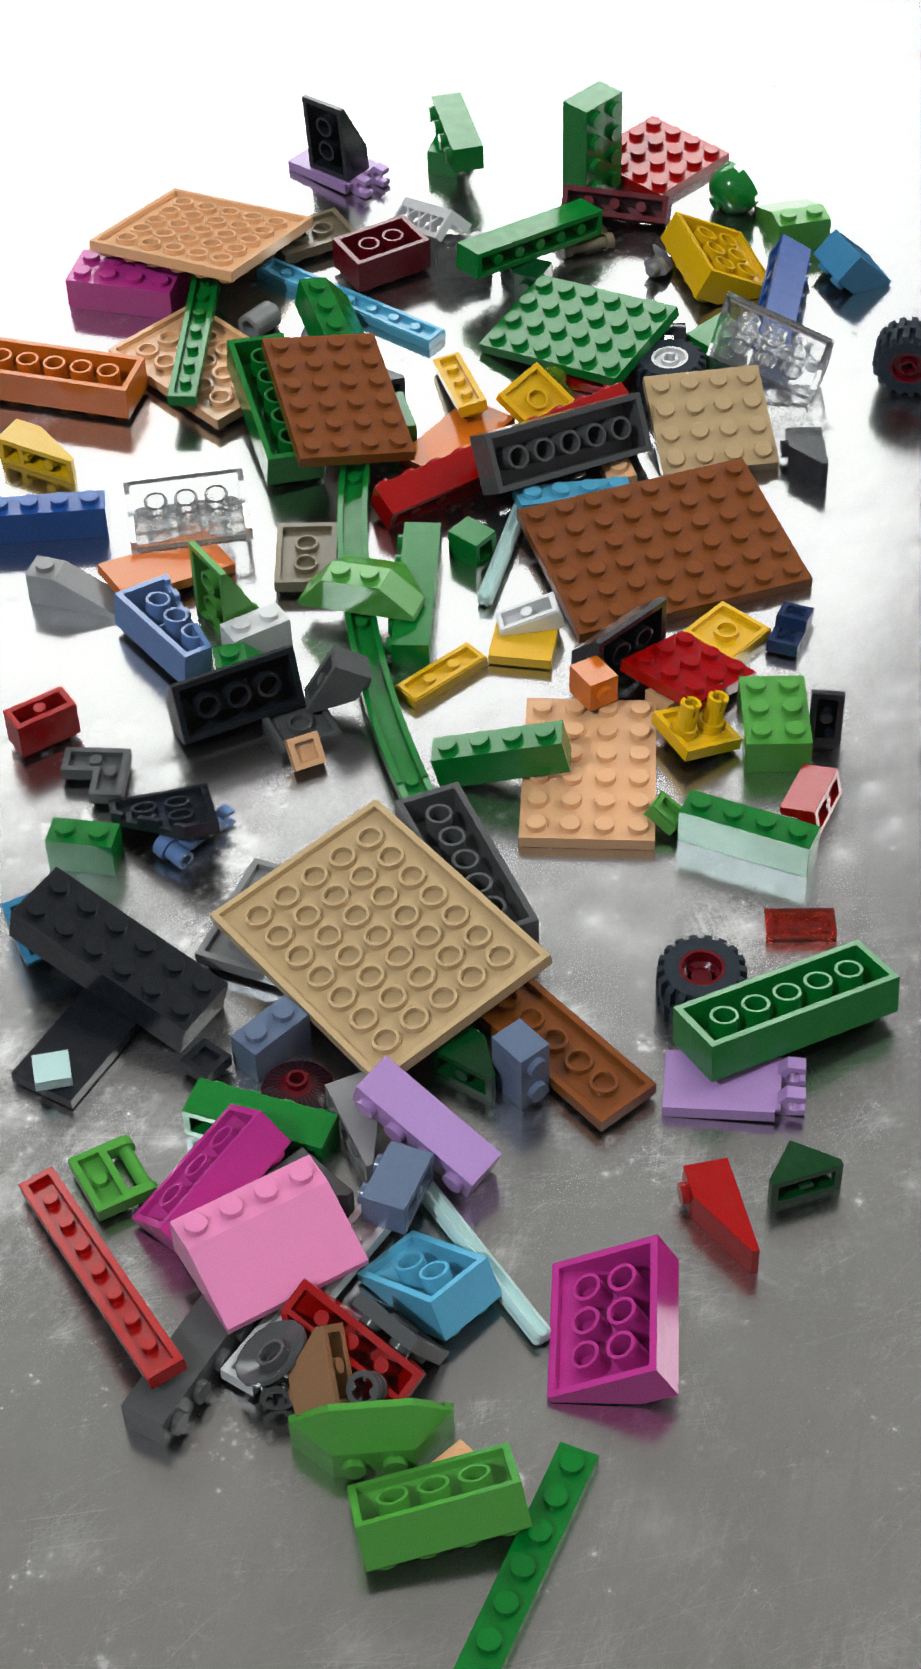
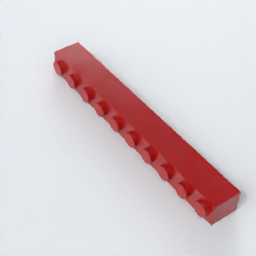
M622 382L612 386L605 385L596 393L588 396L581 395L570 404L565 406L558 405L544 415H535L527 420L618 395L628 394L629 392ZM472 446L466 448L459 447L445 457H435L424 466L416 469L409 468L398 477L391 480L383 479L374 486L370 503L388 530L393 529L405 522L414 520L481 491L482 488Z

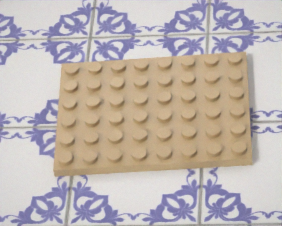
M377 799L371 801L209 914L212 923L285 996L309 1014L310 1021L366 1075L385 1055L405 1072L552 964L551 955Z

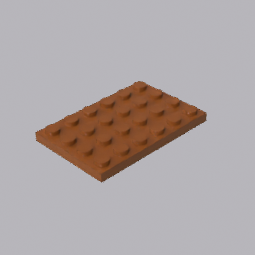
M374 333L262 338L261 348L299 468L411 461L415 459L416 450Z

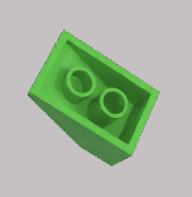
M799 199L754 207V211L773 247L782 235L785 234L810 249H816L830 235L831 217L821 203L808 199Z
M192 540L188 542L197 615L221 639L219 624L256 610L259 606L256 602H252L243 592L242 588Z

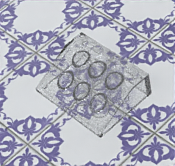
M728 291L706 355L732 367L758 365L762 381L811 402L826 373L835 340Z
M242 468L122 482L132 555L189 548L188 542L192 540L199 546L254 540Z

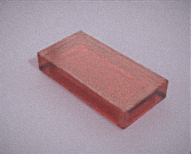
M834 908L764 909L763 918L766 943L837 942Z

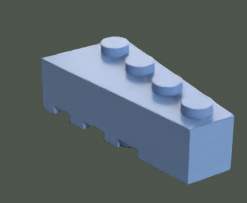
M168 574L114 593L115 624L174 679L180 682L212 671V646L198 623L193 622L189 608L187 606L184 607L180 601L181 595L176 588L173 589L171 586V579Z

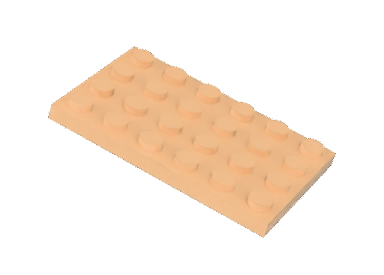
M186 306L108 348V352L145 357L148 384L166 396L168 394ZM215 316L197 406H187L184 408L219 430L243 416L227 368V340L247 338L249 336Z
M527 698L525 725L563 720L572 748L570 772L522 778L519 847L655 850V823L644 815L656 797V728L651 723L653 711H657L655 704L647 700H618L590 712L578 699Z

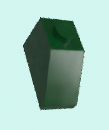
M536 258L500 271V277L514 297L520 298L540 275L552 277V262Z
M467 1026L430 1054L431 1072L491 1103L495 1100V1071L486 1037L479 1030L472 1026Z

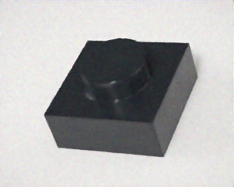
M203 1038L179 1062L181 1070L196 1080L200 1077L215 1081L232 1065L231 1054Z

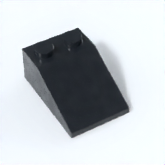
M306 94L301 96L310 167L348 182L369 169L367 145L344 108Z

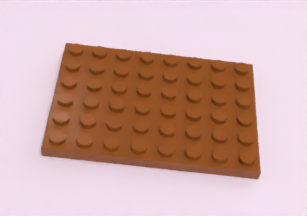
M743 458L517 509V520L578 643L585 642L597 634L599 630L606 628L638 605L662 596L667 599L666 622L706 613L721 601L735 606L812 586L813 578Z

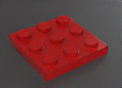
M683 631L622 659L620 667L621 672L679 705L683 697L686 699L688 696L698 698L702 703L700 710L705 708L709 692L721 690L729 696L738 691L739 676H756V671L745 666L743 662L732 659L721 653L718 648L707 645L696 639L692 634Z

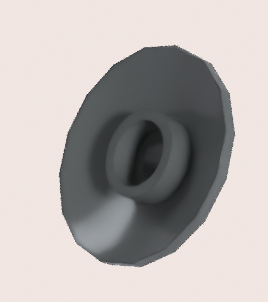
M281 1320L257 1331L246 1342L238 1355L235 1366L238 1379L246 1386L262 1387L272 1384L285 1376L296 1365V1360L307 1342L305 1329L294 1320Z

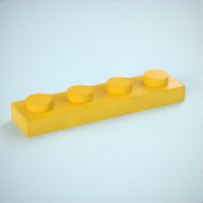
M459 351L432 359L434 369L461 418L474 417L482 411L489 410L483 392Z

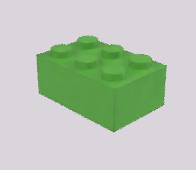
M804 675L739 676L737 713L739 732L742 738L741 751L744 773L799 772L803 764L811 765L813 739Z

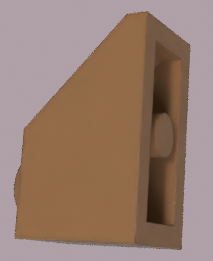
M343 1322L315 1327L298 1356L296 1365L289 1372L288 1380L290 1386L288 1395L295 1414H303L307 1410L327 1404L350 1403L346 1394V1384L352 1375Z

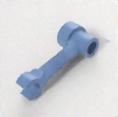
M227 804L221 805L216 810L220 832L230 828L236 822L230 817L235 813V810ZM160 835L154 842L152 850L163 861L169 860L179 869H185L193 860V853L191 851L205 840H194L193 838L183 840L182 838Z

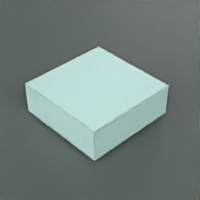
M68 1049L31 1055L36 1092L73 1086Z

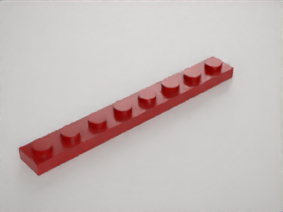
M51 1166L18 1184L22 1195L150 1388L154 1389L187 1370L184 1358L54 1168Z

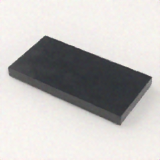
M85 988L12 1071V1080L36 1092L31 1055L68 1049L73 1086L37 1091V1093L73 1109L140 1030L141 1026Z

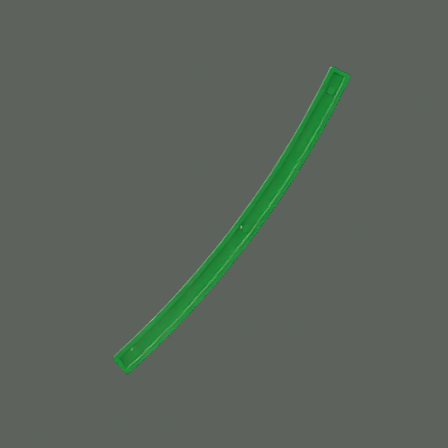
M371 463L340 465L337 500L338 558L346 555L369 558L368 501ZM343 612L350 651L368 656L372 680L369 687L361 692V697L378 749L399 799L434 789L415 747L395 692L382 645L377 616Z

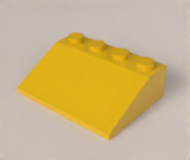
M675 211L660 239L665 245L667 253L671 255L675 262V267L679 269L684 277V282L691 289L693 297L701 303L711 302L717 305L759 298L766 270L743 233Z

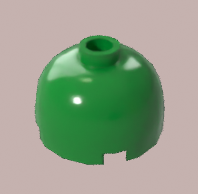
M727 161L712 174L709 180V202L716 211L720 210L727 215L739 216L759 204V200L755 201V197L759 194L744 169L739 172L734 168L737 163Z

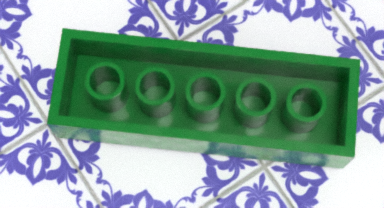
M284 333L227 340V368L267 486L325 477V466L300 468L298 466L261 348L262 338L285 337Z
M857 939L674 1006L673 1042L711 1082L897 1012L900 976Z

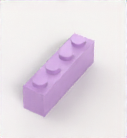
M385 1055L356 1086L352 1100L355 1102L358 1111L369 1119L374 1118L384 1126V1132L393 1141L402 1142L405 1145L434 1153V1170L442 1176L443 1183L455 1193L461 1192L465 1197H468L496 1166L502 1153L388 1056Z

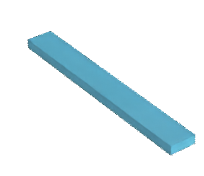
M272 258L257 269L258 279L294 294L297 293L299 279L320 277L277 258ZM332 282L348 296L359 321L428 351L432 350L446 338V329Z

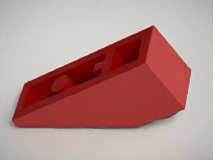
M728 1157L684 1165L682 1182H677L680 1204L687 1205L691 1219L750 1275L758 1273L760 1249Z

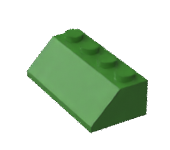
M509 1442L347 1486L354 1527L366 1572L389 1570L402 1562L417 1558H432L442 1551L457 1547H472L482 1540L500 1535L512 1536L519 1533L522 1529L533 1527L522 1482Z

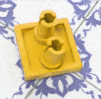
M721 690L708 693L706 706L702 710H700L702 706L701 701L694 696H688L687 699L685 697L681 699L680 706L653 711L651 723L685 762L738 750L742 742L740 735L724 719L729 696Z

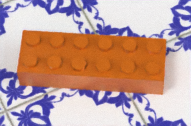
M0 337V400L129 419L148 386L145 357Z

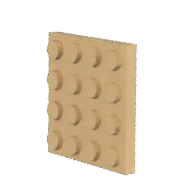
M758 365L643 377L642 384L661 476L738 458H743L750 472L778 469L780 461Z

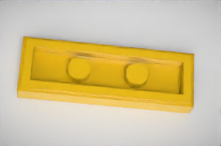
M465 642L394 686L396 695L413 709L417 710L488 666V657Z

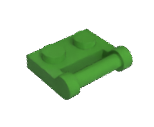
M128 1135L119 1136L68 1158L69 1168L99 1222L144 1203L159 1186L155 1180H151L134 1152L136 1146ZM112 1159H122L136 1186L128 1189Z

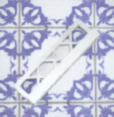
M405 196L393 216L406 214V217L427 238L442 242L449 229L467 234L472 226L471 223L451 209Z

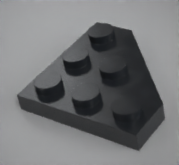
M207 783L108 800L112 823H119L120 827L182 839L193 838L194 840L209 839L212 835L220 833L219 821Z

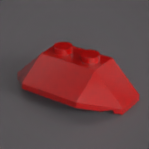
M305 1278L280 1311L282 1320H294L305 1329L307 1341L315 1327L343 1322L352 1374L360 1370L381 1373L388 1385V1394L385 1400L410 1398L426 1375L411 1356L406 1357L395 1350L388 1343L390 1339L381 1332L378 1334L359 1320L361 1316ZM364 1382L365 1388L361 1391V1395L370 1396L369 1390L373 1387L372 1382Z

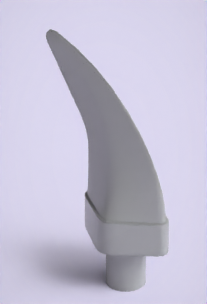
M652 244L655 255L644 261L643 264L645 266V274L648 277L655 278L671 272L673 262L663 249L656 244Z

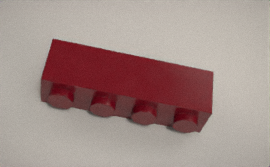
M564 184L561 205L582 198L603 210L602 219L667 226L671 219L673 199L669 196Z

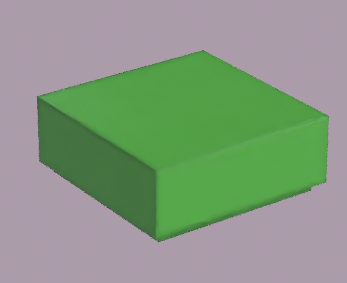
M661 791L654 798L644 815L670 836L678 827L681 806L664 791Z

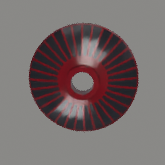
M290 1061L275 1067L267 1074L261 1086V1094L279 1099H289L295 1103L316 1109H327L325 1084L333 1082V1078L324 1067L316 1063Z

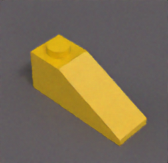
M15 419L0 434L1 462L73 485L78 482L74 458L41 426Z

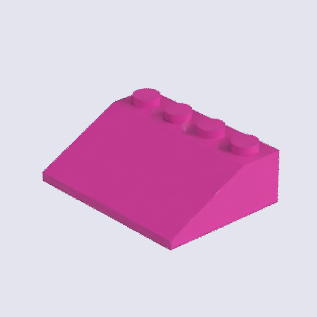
M658 1234L552 1264L551 1333L549 1338L547 1399L551 1403L645 1404L679 1395V1259Z

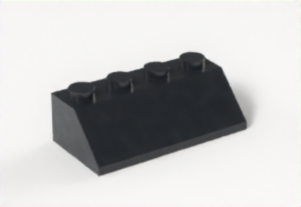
M291 644L169 685L166 699L172 729L184 745L306 704L294 647Z

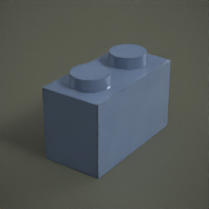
M283 995L230 1035L234 1064L256 1082H261L271 1070L286 1063L312 1043L309 1014L287 996Z
M520 1018L492 1036V1064L495 1071L496 1088L521 1110L533 1102L541 1101L550 1091V1044Z
M391 1140L384 1154L379 1153L372 1169L373 1175L369 1182L364 1181L361 1185L357 1203L361 1204L363 1222L405 1235L434 1179V1153Z

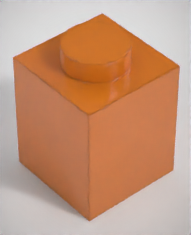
M595 655L569 665V692L590 712L618 701V675L599 656Z

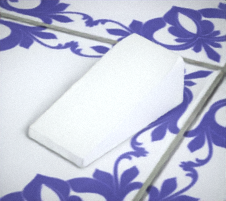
M554 592L494 613L501 636L565 627Z

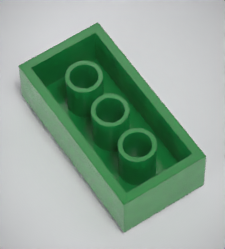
M600 80L563 101V187L564 184L612 190L621 184L623 91Z

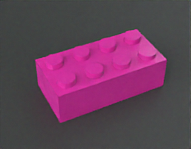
M89 249L82 250L65 279L70 308L163 319L178 311L189 291L187 272L176 273L165 267H149L147 263L138 261L126 262L124 258L115 256L104 257L98 252L89 251Z

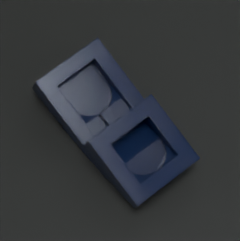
M784 601L776 615L775 626L767 638L765 651L797 657L810 627L815 608Z

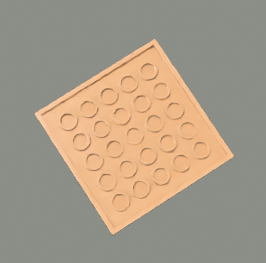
M173 188L90 239L89 251L98 252L104 257L115 256L124 258L126 262L138 261L147 263L149 267H165L176 273L187 272L195 274L198 278L210 277L219 279L221 283H233L240 276L248 273L249 270L261 264L265 259L276 254L277 251L313 227V217Z

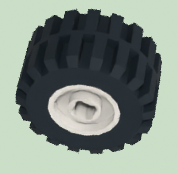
M673 338L658 340L634 368L635 391L640 392L641 401L646 404L642 384L644 376L706 370L705 353L702 352L699 346H695V343L685 342L683 339L673 340Z

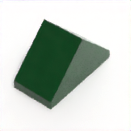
M790 1140L769 1179L767 1198L769 1207L774 1208L841 1188L844 1167L842 1160Z

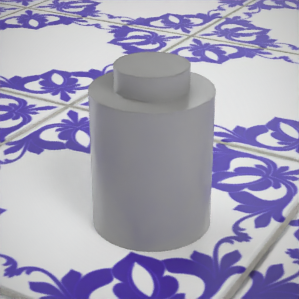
M263 301L239 318V328L242 333L249 337L265 335L281 323V311L276 304L270 301Z

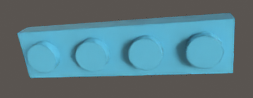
M613 476L602 479L529 485L513 490L512 499L517 505V509L630 484L626 476Z

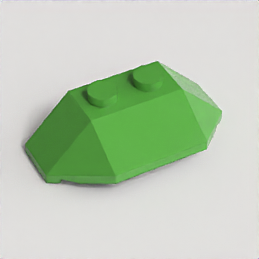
M346 555L331 561L308 582L298 599V604L301 606L411 622L415 621L425 603V596L404 562Z
M418 1398L327 1404L307 1410L303 1414L288 1416L291 1445L333 1478L359 1479L366 1475H388L424 1465L455 1433L453 1403H437L433 1400Z

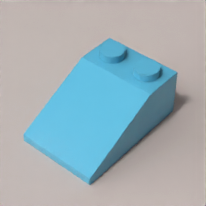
M414 1230L410 1231L357 1273L358 1279L388 1305L395 1308L424 1333L443 1341H447L449 1338L457 1335L466 1324L477 1315L484 1313L493 1302L502 1296L488 1257Z

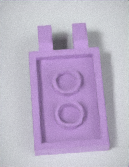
M308 148L288 160L289 170L341 193L347 194L351 191L354 195L365 199L373 195V190L366 188L371 183L381 187L391 183L390 178L383 177L390 172L389 167L369 158V169L349 182L310 167Z
M666 1049L662 1116L775 1122V1113L779 1115H805L806 1087L799 1086H805L807 1058L788 1056L782 1060V1057H777L711 1082L681 1050Z

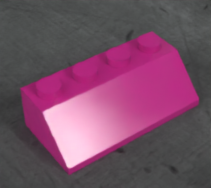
M230 1104L131 1219L176 1253L173 1246L170 1221L261 1178L269 1168L274 1167L282 1160L285 1155L284 1150L291 1141L262 1111Z

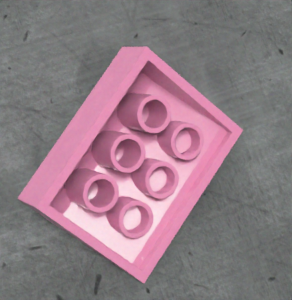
M310 1155L298 1159L169 1222L175 1252L228 1335L283 1308L304 1278L319 1288H323L369 1264V1259L334 1191Z

